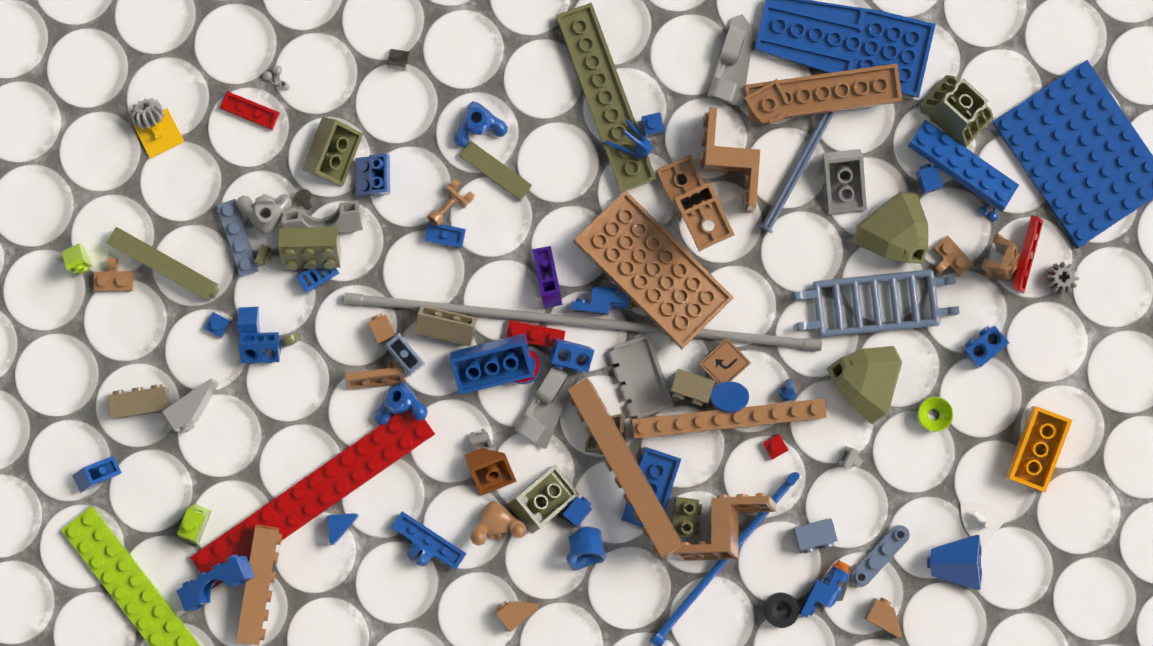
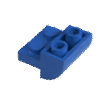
M376 154L369 155V157L355 158L356 196H384L391 194L390 155Z

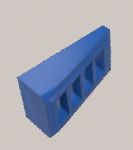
M325 268L308 269L296 278L304 291L309 294L340 273L337 268L330 269L332 271L331 274H328ZM321 269L326 277L322 278L317 270ZM314 273L319 281L315 282L311 274ZM308 277L312 285L308 286L304 278Z

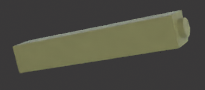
M118 227L114 229L107 241V244L208 301L211 298L214 299L219 291L217 288L219 284Z

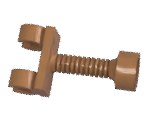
M454 179L445 190L451 198L437 212L432 211L427 216L429 222L435 227H438L443 222L442 217L456 202L465 209L475 197L471 191L464 198L458 194L456 190L461 182L457 179Z

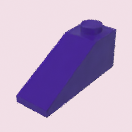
M551 246L532 249L543 307L549 308L563 305Z

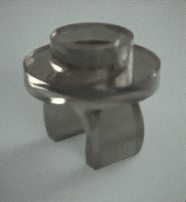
M302 189L296 192L293 202L297 206H303L306 210L313 207L310 203L311 193L309 190Z

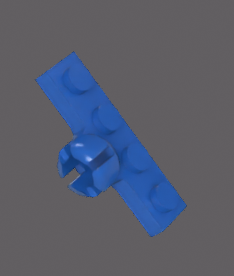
M403 511L391 527V529L412 542V546L407 552V556L411 561H414L417 555L421 553L416 563L419 566H426L430 559L435 557L456 571L467 554Z

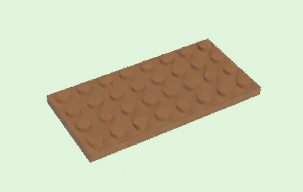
M626 190L572 241L681 350L734 298Z

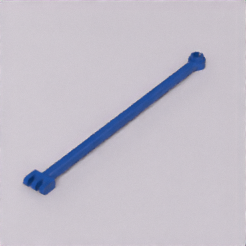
M791 473L771 497L776 504L799 479V473ZM759 512L738 536V549L769 512ZM722 559L716 562L672 616L650 640L652 645L662 646L666 642L665 635L730 559Z

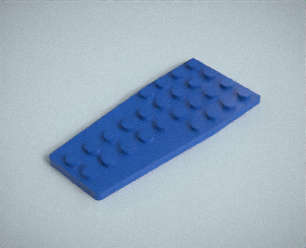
M766 0L755 49L759 52L824 73L898 64L901 94L919 98L936 24L879 10L812 0Z

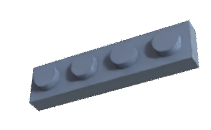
M233 199L218 204L217 207L239 275L242 278L259 272V269L255 262V256L241 213L236 205L237 201Z

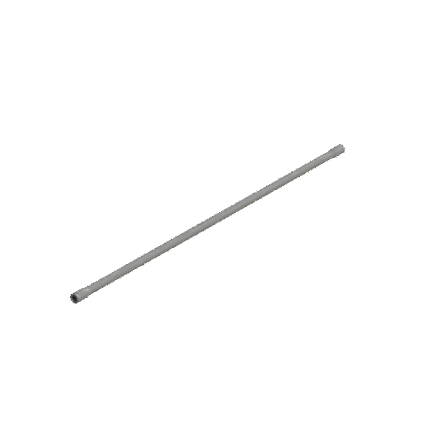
M345 292L344 304L372 305L419 310L421 305L463 315L666 335L656 324L368 296ZM702 329L695 336V338L723 340L727 337L730 341L795 347L806 350L821 351L822 349L821 339H802Z

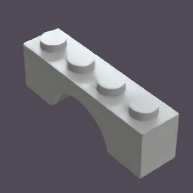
M358 200L339 203L336 212L326 218L311 217L302 209L282 212L284 228L337 227L338 233L363 230Z

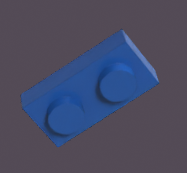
M428 222L425 241L463 248L466 229L443 224L435 227Z

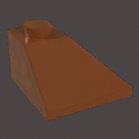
M481 448L465 455L469 470L481 496L517 482L505 453Z

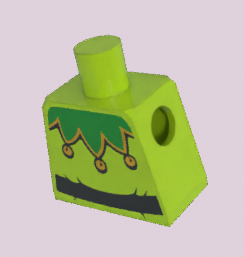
M196 504L191 505L185 512L177 535L183 540L199 545L212 511Z

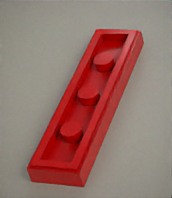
M1031 215L1012 286L1013 290L1022 294L1026 290L1043 226V220L1034 215Z

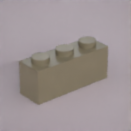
M421 305L417 315L414 334L422 337L436 338L443 342L457 343L460 346H471L477 318Z
M162 384L151 385V389L144 390L143 387L132 388V392L125 393L124 390L113 391V395L107 396L110 419L159 413L171 406L169 389L163 387Z

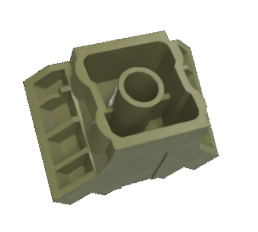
M946 75L919 104L921 113L929 114L931 122L937 124L947 135L955 138L964 147H967L994 118L992 110L987 106L989 100L965 79L959 81L955 76Z

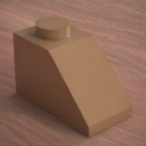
M882 597L880 600L874 598L864 619L901 638V629L895 609L890 606L891 602Z
M504 601L496 608L498 612L495 615L511 632L535 612L540 605L533 602L510 601L506 603Z

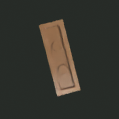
M399 362L387 363V369L345 373V381L348 390L396 385L399 382L405 383L403 367H400Z

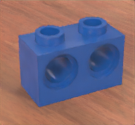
M995 325L990 328L988 326L984 327L979 332L980 336L976 340L972 338L964 345L966 348L962 352L977 369L981 368L1010 343ZM989 334L994 335L996 338L994 345L988 342ZM974 347L981 349L980 357L974 355Z
M279 332L240 333L238 346L241 363L280 362L281 345Z
M555 338L549 361L556 368L564 369V367L572 368L571 371L582 374L583 371L589 372L595 350L589 346ZM565 350L566 356L559 359L558 353ZM579 355H584L582 363H576V358Z

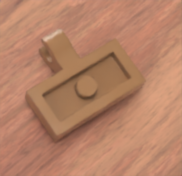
M946 236L933 248L942 259L933 269L937 274H940L949 267L959 277L974 264L949 236Z
M108 258L109 271L94 272V291H134L133 271H118V258Z

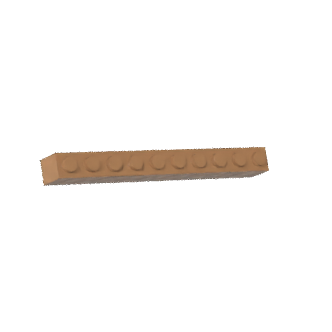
M585 378L567 389L570 393L568 398L573 406L576 405L579 409L577 414L582 422L585 421L588 425L586 430L591 439L595 438L598 443L595 445L600 455L604 454L607 459L605 465L610 472L613 471L616 475L614 481L619 488H623L625 491L624 499L628 505L632 504L634 507L633 515L638 522L641 521L645 528L642 530L647 539L651 538L654 545L652 548L655 554L666 558L685 547L591 380Z
M825 399L750 406L732 413L713 410L632 419L633 438L640 439L824 419L827 416Z

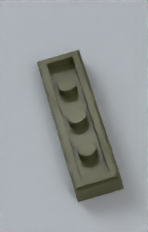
M472 141L468 143L459 155L520 201L532 187V184Z

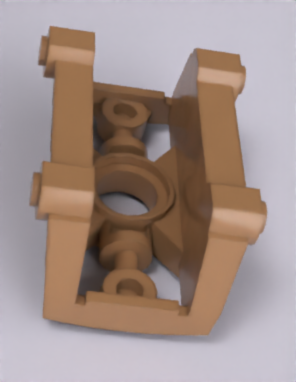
M997 233L994 235L992 243L995 244L996 251L1004 255L1002 264L984 259L982 269L986 271L985 276L989 279L996 278L1010 282L1017 271L1020 253L1017 252L1018 247L1015 246L1016 243L1004 239L1001 234Z

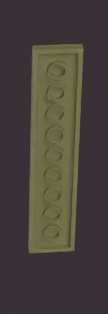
M592 2L557 14L556 18L620 193L656 181L657 178L648 156L646 159L643 157L638 159L631 154L605 144V141H609L637 152L634 149L637 144L628 138L623 131L626 130L639 141L640 138L626 123L628 119L638 129Z

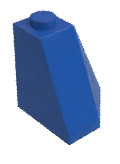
M974 535L932 548L931 556L927 557V568H931L932 577L975 590H981L982 547L980 535Z

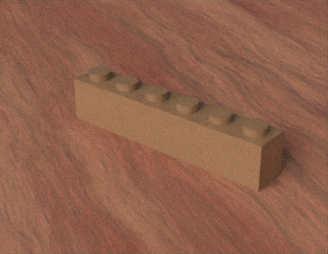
M258 524L255 526L249 561L255 577L247 581L245 585L236 638L238 643L259 646L260 640L264 641L266 629H263V622L268 621L269 610H266V604L271 602L273 591H270L269 587L270 583H274L276 574L272 569L273 564H277L279 553L275 552L276 545H280L282 534L279 533V528Z

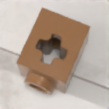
M378 314L371 318L372 321L369 322V325L379 345L396 336L387 315L382 316V314Z

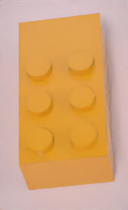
M1032 406L1005 478L1046 493L1073 420L1040 407Z

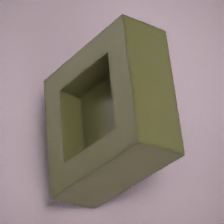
M261 244L255 262L262 266L269 263L272 257L271 248Z

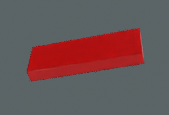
M229 91L226 92L220 109L272 131L280 115L278 111Z

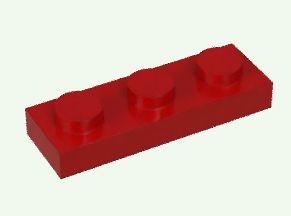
M509 320L506 338L525 333L528 344L552 348L554 339L564 340L566 331Z

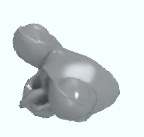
M263 194L257 197L253 204L249 196L242 195L237 199L236 205L238 210L249 218L258 231L263 234H269L280 222L282 212L289 211L292 208L293 201L291 196L285 194L279 196L276 204L273 197Z

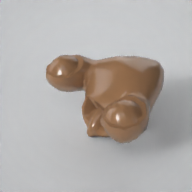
M491 501L485 507L478 525L471 532L470 539L477 546L485 543L487 539L486 534H488L490 539L500 541L507 536L509 529L511 535L515 538H522L526 534L527 528L522 521L513 517L503 505Z

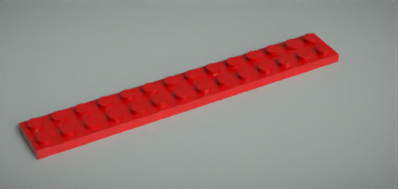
M411 410L396 414L390 418L387 424L380 425L190 558L200 573L210 572L214 565L224 564L227 562L226 559L236 554L238 557L246 556L249 562L256 524L279 528V533L282 534L281 541H283L435 435L434 431L426 419L416 421L412 416ZM218 580L214 584L212 589H214L216 586H218L224 581Z

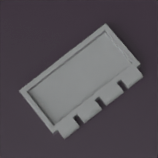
M649 334L613 346L614 350L607 352L611 365L619 364V367L613 368L617 383L625 381L626 385L620 386L619 390L623 401L631 399L632 403L625 405L629 418L637 416V419L674 407Z

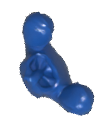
M472 101L465 109L461 123L454 134L453 141L457 146L464 147L468 145L470 140L469 133L482 135L489 128H492L493 134L497 137H503L508 132V126L483 105Z
M399 382L390 389L386 399L376 410L374 418L376 423L384 425L389 422L391 413L401 414L411 410L413 418L416 421H422L427 417L428 411L427 407L417 399L413 391L405 383Z

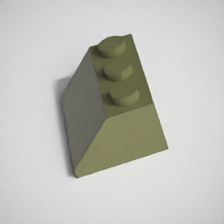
M322 117L302 170L318 178L343 186L363 133L336 119Z

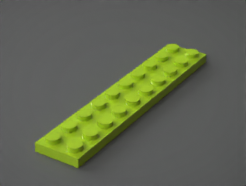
M94 506L88 508L61 529L150 646H201Z

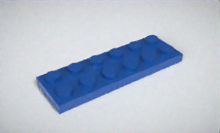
M927 120L922 123L908 144L910 149L1001 212L1006 208L1019 184Z

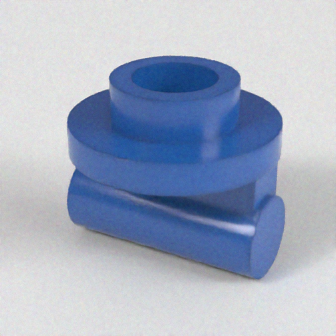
M787 379L785 387L778 389V394L785 401L795 400L797 395L794 390L793 381Z

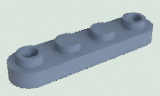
M903 525L892 527L851 572V582L858 587L866 586L909 540V530ZM899 531L903 532L902 538L897 537ZM862 573L864 575V579L862 581H859L858 575Z

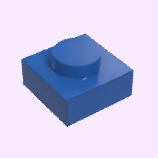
M212 312L204 329L222 338L231 321Z

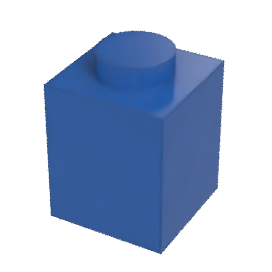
M660 112L641 117L645 138L664 134Z
M931 164L920 166L916 176L922 195L944 187L938 167L935 165L931 166Z
M584 496L581 499L577 497L563 515L578 527L592 510L590 507L592 503Z

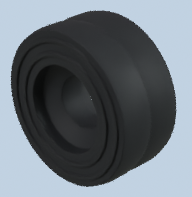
M774 593L764 603V616L771 625L778 628H786L796 622L799 616V605L795 598L787 593ZM781 604L787 608V612L783 616H779L776 613V607Z

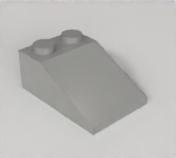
M854 149L822 153L829 214L867 210L864 161L861 150Z
M209 379L162 411L175 431H185L186 433L195 427L194 423L201 417L219 385L217 380Z

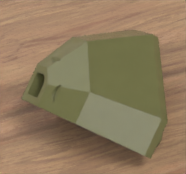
M912 192L897 193L857 225L852 242L885 258L905 263L923 264L928 250V221L918 195Z
M895 346L861 349L841 357L826 368L834 385L846 401L868 422L874 425L888 415L902 365V360Z

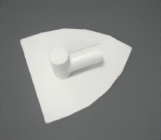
M960 504L961 518L970 537L980 535L981 547L983 548L1007 518L993 507L985 504Z

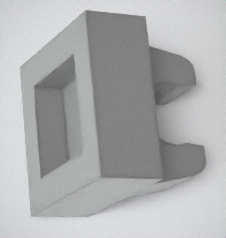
M484 428L481 429L482 434L475 436L474 432L470 434L471 438L469 439L474 451L481 448H493L489 434Z
M845 446L837 463L851 469L852 465L860 467L863 460L857 457L859 451Z

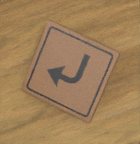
M726 337L703 357L698 364L720 384L732 381L751 362Z

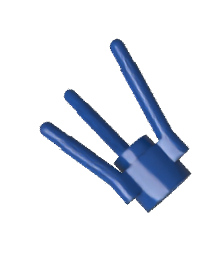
M628 119L626 123L638 135L640 141L626 130L623 133L637 144L634 148L637 152L605 141V144L631 154L638 159L640 157L646 159L654 148L651 142Z

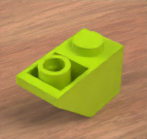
M80 243L62 251L66 269L74 274L82 275L93 266L84 246Z

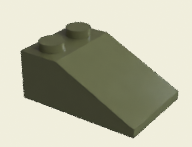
M554 465L511 500L508 506L533 534L574 500L579 493L559 468Z

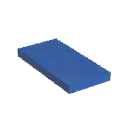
M645 447L639 467L665 511L681 458ZM626 503L621 520L644 527L642 522H638L633 515L635 509L632 504L628 505Z

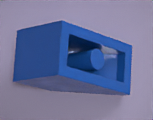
M111 456L80 469L72 477L81 493L110 480L122 472L114 456Z

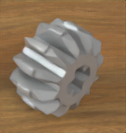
M145 98L143 101H138V104L132 105L133 109L130 110L132 121L137 127L141 129L147 127L150 129L151 126H156V123L162 122L161 118L164 117V111L158 100L153 98L147 100Z
M1061 262L1060 265L1055 263L1053 264V269L1049 268L1047 270L1051 275L1045 276V279L1051 280L1047 286H1054L1052 292H1056L1059 289V294H1064L1065 291L1070 293L1072 291L1071 287H1077L1074 281L1079 280V277L1074 276L1077 273V269L1071 271L1072 264L1066 266L1065 262ZM1062 274V277L1065 276L1066 280L1062 281V279L1059 280V276Z

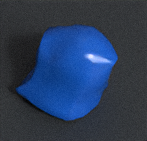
M585 526L568 537L570 552L566 560L570 563L573 570L577 571L591 564L602 563L607 558L600 529Z

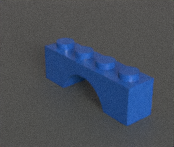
M237 554L232 555L226 559L227 562L224 564H216L210 572L206 571L197 575L198 579L183 583V587L177 590V594L184 611H196L210 603L211 590L218 580H222L229 587L240 586L254 578L255 576L247 557H238Z

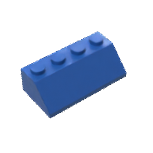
M525 333L450 353L449 360L460 395L534 377L531 354Z

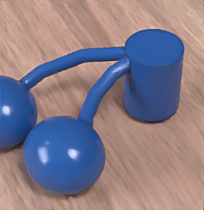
M989 203L985 207L979 208L978 212L981 216L988 215L991 221L998 219L995 207L994 212L992 211L988 214L987 207Z

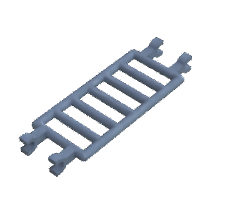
M927 269L814 281L812 291H799L793 294L794 301L814 299L817 321L798 322L797 330L818 329L819 337L825 338L938 326L940 324L939 316L960 314L959 306L938 308L936 286L954 285L956 279L955 276L935 278L934 271ZM927 277L932 319L920 320L916 278ZM908 279L913 321L901 322L897 280ZM889 281L894 323L882 324L878 282ZM870 283L875 325L863 326L859 284ZM851 285L856 327L844 328L840 286ZM832 287L837 329L825 330L821 288Z

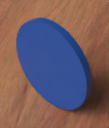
M727 381L716 385L712 389L710 398L716 409L732 413L746 407L749 402V392L742 384Z

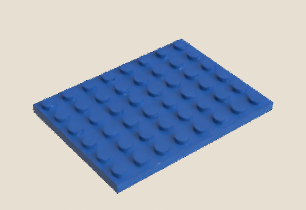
M1088 60L992 122L1077 248L1153 199V155Z

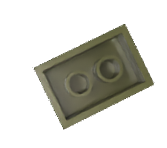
M337 227L279 228L278 249L283 269L312 270L317 268H340L341 245Z

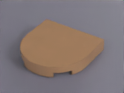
M777 79L744 97V101L755 119L763 124L770 125L780 122L784 119L789 109L787 95Z

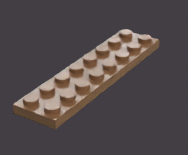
M898 64L778 80L789 102V109L784 119L902 102ZM772 81L745 85L746 96ZM748 107L750 123L759 122Z

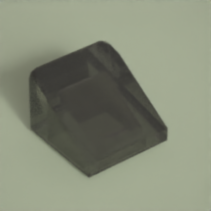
M390 49L387 67L406 70L409 51Z

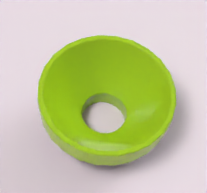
M930 397L921 403L918 409V420L925 429L939 432L945 430L951 424L953 409L945 399ZM931 409H935L939 413V417L935 421L928 417V412Z

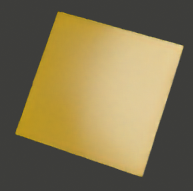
M168 108L163 110L164 117L161 118L162 122L156 123V126L153 125L150 129L147 127L141 129L133 125L150 159L184 143Z

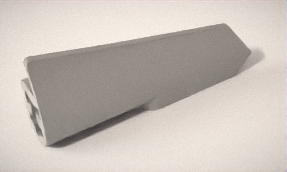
M743 14L730 20L718 57L719 62L707 95L714 100L742 107L744 102L745 85L754 29Z
M552 365L537 389L535 397L514 429L544 449L549 444L568 398L569 391L567 389L573 386L577 376L575 372L571 371L572 368L569 367L559 369Z

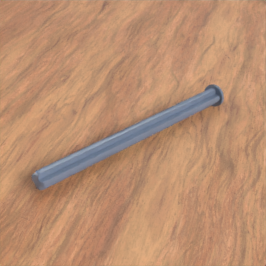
M835 112L823 113L767 217L763 224H759V227L764 231L773 232L771 230Z

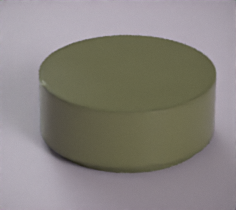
M294 333L282 339L280 343L283 348H287L297 343L300 338L297 333Z

